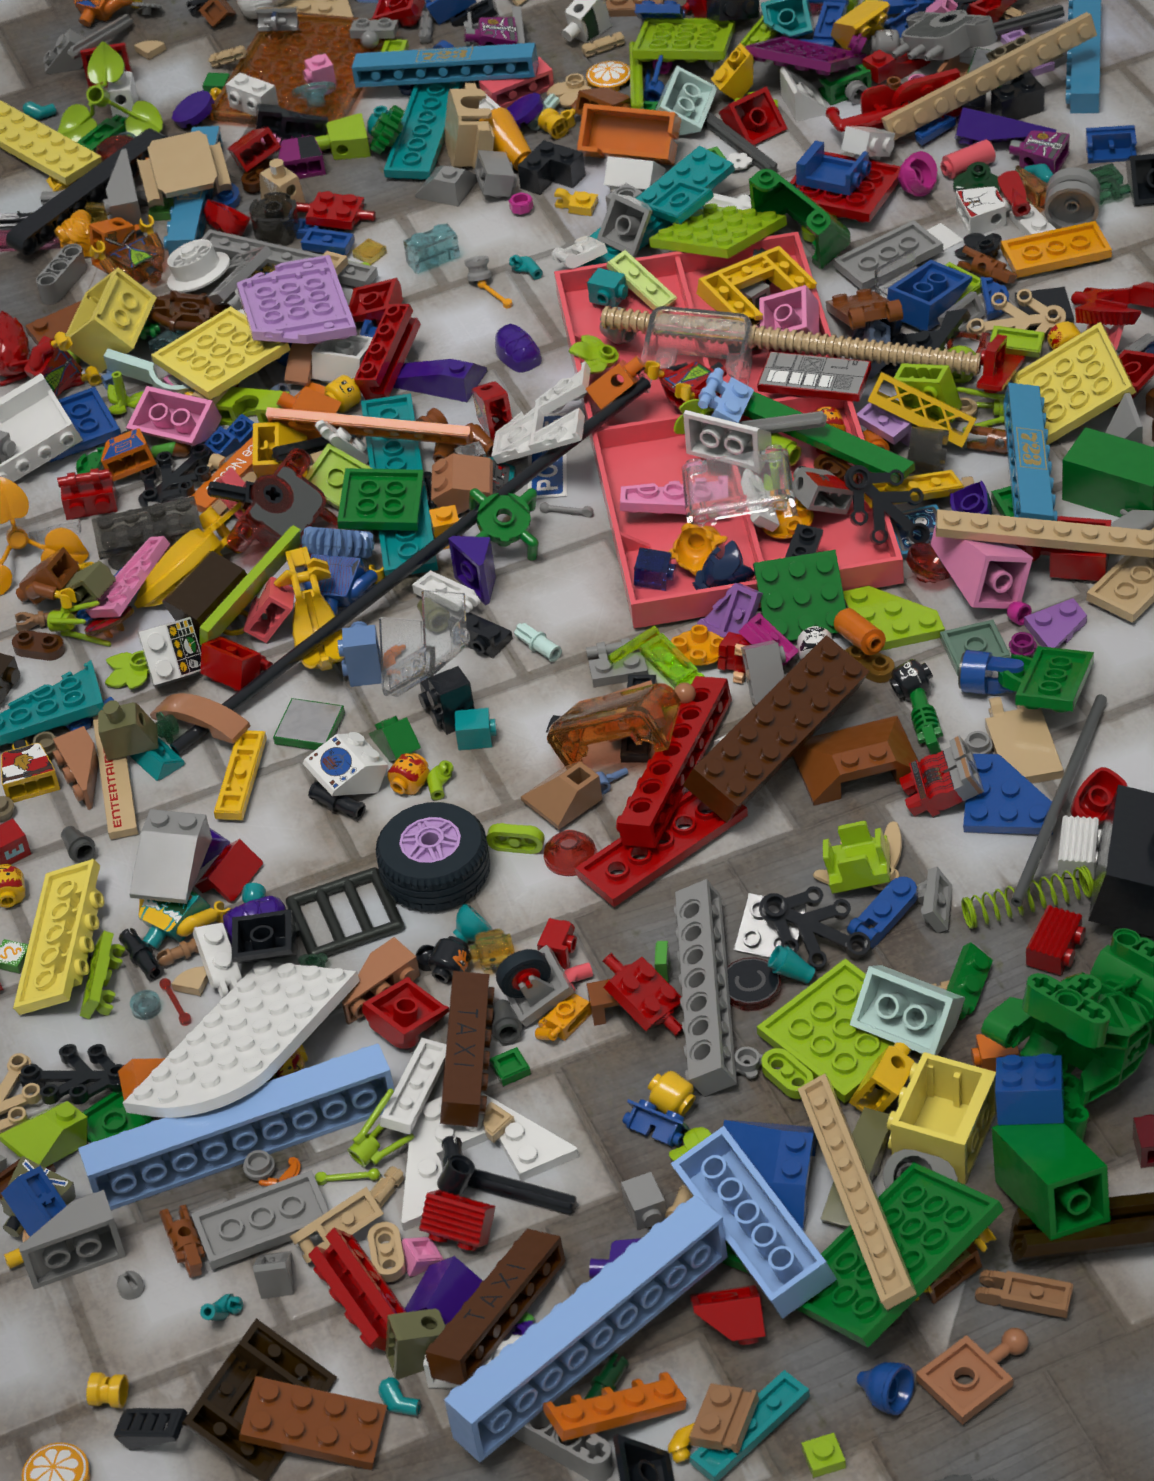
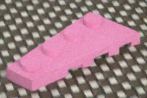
M719 476L718 481L707 482L706 478L695 479L693 484L683 485L680 484V481H670L663 487H658L655 483L621 486L620 511L727 516L728 476Z
M164 536L149 537L115 576L116 582L107 589L100 599L96 600L100 602V605L86 609L87 614L91 618L120 617L154 566L164 556L166 549L170 545L169 541Z

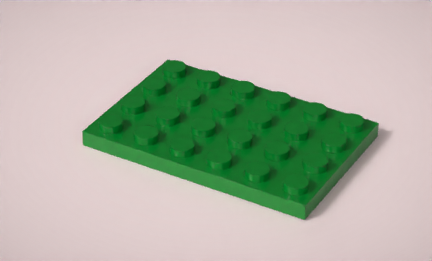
M913 1162L878 1199L917 1294L886 1310L880 1301L850 1224L821 1253V1256L825 1259L837 1280L796 1310L868 1348L1004 1211L999 1200Z

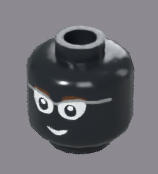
M910 659L892 670V678L889 679V682L899 699L904 698L910 701V694L915 689L922 688L925 693L930 690L931 684L929 679L933 678V675L926 663L920 665L917 660Z

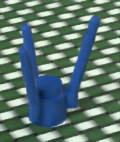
M662 55L658 58L652 81H650L651 71L649 69L646 71L643 98L646 101L659 102L665 88L663 82L658 80L663 61Z

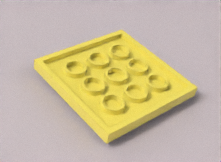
M230 306L156 351L151 356L153 363L211 400L230 387L239 384L251 374L260 371L267 364L279 359L290 351V347L287 342L253 340L246 316Z
M1101 322L1026 366L1011 378L1013 383L1040 387V396L1044 397L1042 413H1046L1044 428L1048 429L1047 445L1121 402L1125 393H1130L1131 395L1136 393Z

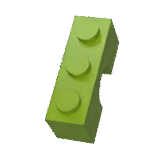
M231 387L215 405L222 416L219 424L230 426L241 414L246 417L257 415L259 423H268L266 417L267 407L282 408L276 403L283 391Z

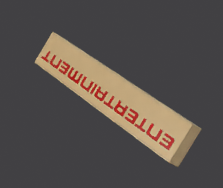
M98 715L94 716L93 724L110 840L137 835L138 828L128 758L126 756L110 761L106 759L98 731Z

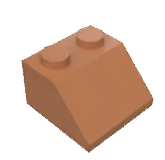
M453 453L446 458L439 459L432 465L431 500L439 508L455 505L459 515L469 509L471 489L477 488L487 497L493 494V461L491 458Z

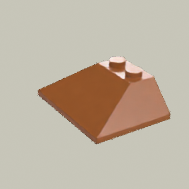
M898 716L812 736L793 755V759L814 806L841 799L842 782L886 771H891L896 784L899 785V778L911 772L909 763L918 760Z

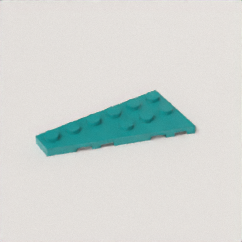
M92 660L83 664L85 669L73 675L69 671L62 675V680L53 686L45 684L8 704L9 709L0 713V745L11 744L19 739L37 735L58 726H67L74 721L97 716L103 710L104 701Z

